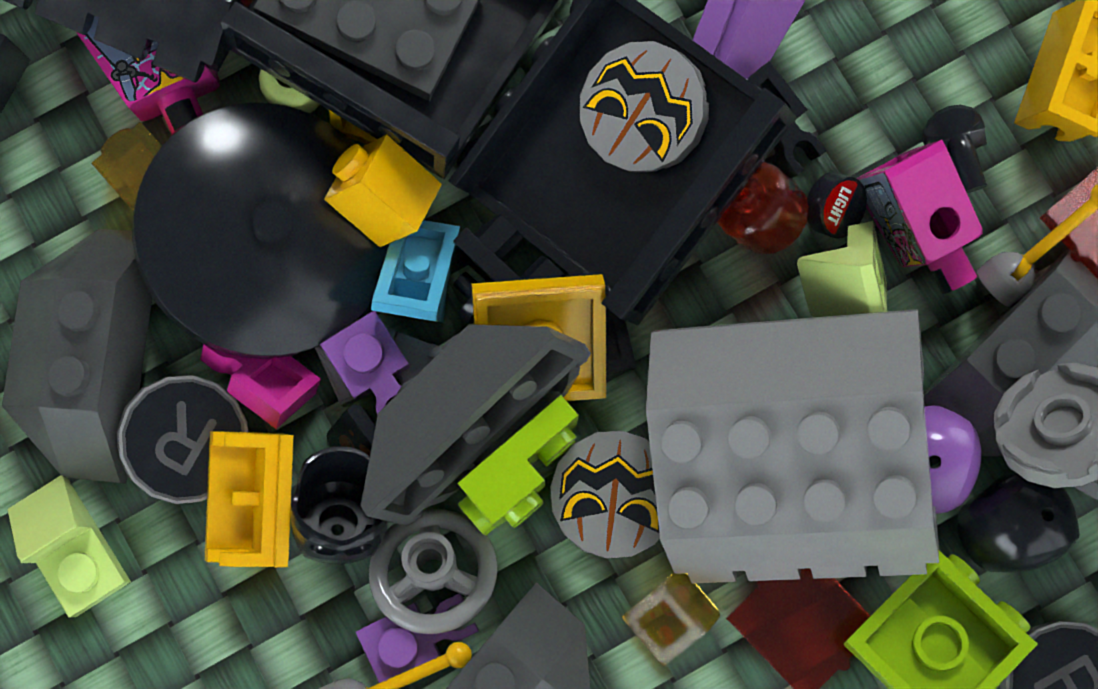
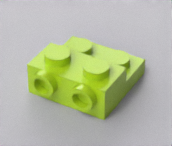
M562 395L550 403L457 483L467 494L458 503V506L483 535L487 536L506 520L515 529L544 504L537 493L545 487V480L532 464L540 459L548 467L575 443L576 438L572 430L577 427L579 415Z
M939 551V563H927V574L911 575L843 645L888 689H996L1038 643L1027 634L1030 630V625L1015 608L1004 601H999L995 604L977 587L980 583V578L964 560L954 554L947 558Z

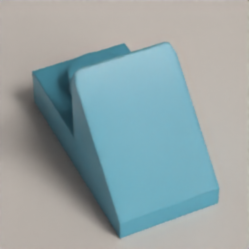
M423 220L417 232L390 243L373 295L371 310L444 322L447 285L458 248L453 244V240L459 235L460 226Z

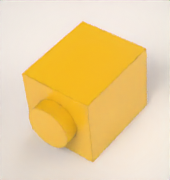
M386 134L363 147L359 144H354L339 157L332 170V173L337 177L324 200L377 246L382 247L418 231L442 183Z

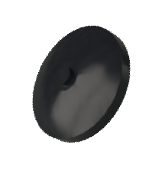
M244 103L222 107L201 115L174 133L156 153L144 174L137 192L132 218V242L140 275L147 290L165 315L185 333L211 348L227 354L256 359L282 358L310 351L321 346V343L353 324L372 302L389 244L382 247L377 246L324 200L337 177L332 173L335 163L354 143L333 125L315 115L293 107L272 103Z

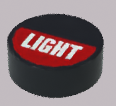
M830 172L820 177L812 186L806 200L805 213L809 226L814 231L832 238L839 239L848 236V226L860 224L866 210L867 196L863 184L854 177L838 172Z

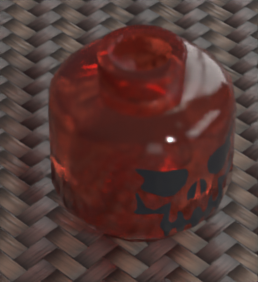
M763 162L717 223L725 234L744 248L757 254H775L788 248L799 238L807 224L809 206L805 193L795 181L778 167Z

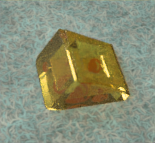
M672 572L621 617L660 664L665 666L705 635L720 618V612L696 583L691 584L687 573L674 574Z

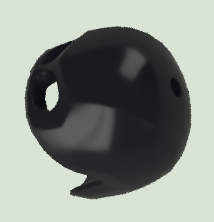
M339 446L325 448L305 459L299 473L290 510L292 534L297 547L304 557L327 564H349L373 556L384 538L388 521L366 516L361 507L370 459L368 454L356 448ZM334 531H339V532H341L342 534H341V535H334L333 532H334Z
M1016 472L1003 475L995 480L982 493L969 499L962 506L958 514L957 528L964 550L975 564L989 572H1021L1043 567L1065 555L1080 536L1077 514L1063 487L1052 488L1029 482ZM1043 511H1044V512L1046 513V515H1047L1046 521H1045V520L1043 519V517H1042V512H1043Z

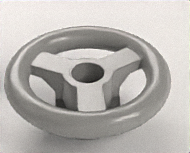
M445 509L423 510L424 514L422 517L409 526L394 523L386 530L379 548L371 556L369 584L379 609L392 622L412 632L439 634L465 625L485 607L492 595L497 579V558L488 536L483 535L468 517ZM440 528L453 531L468 541L476 554L478 562L477 577L458 569L453 547L448 539L441 535ZM420 531V534L415 535L406 543L402 551L401 561L406 576L390 587L388 567L394 551L403 540ZM439 560L442 562L440 569L435 573L426 574L421 572L422 566L427 561ZM446 587L467 597L455 608L438 614L418 613L403 605L425 589L435 591Z

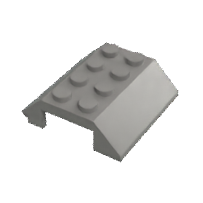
M919 309L653 330L651 332L646 415L660 541L674 574L687 573L691 584L736 582L737 571H745L748 581L801 579V569L811 568L813 579L866 577L867 566L877 565L880 576L927 574V563H939L936 507L933 506L923 393L924 367Z

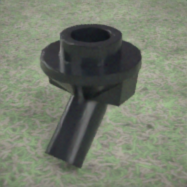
M961 104L947 106L937 111L927 121L923 129V144L927 145L943 140L966 193L985 188L987 183L976 152L977 148L987 144L985 124L981 115L972 107Z

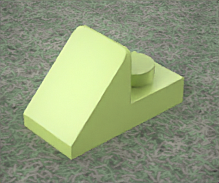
M873 221L848 226L847 247L802 256L798 259L797 266L811 316L825 317L887 312L886 275Z
M60 475L7 509L17 557L21 563L37 564L69 618L79 616L131 582L68 478L63 477V475Z

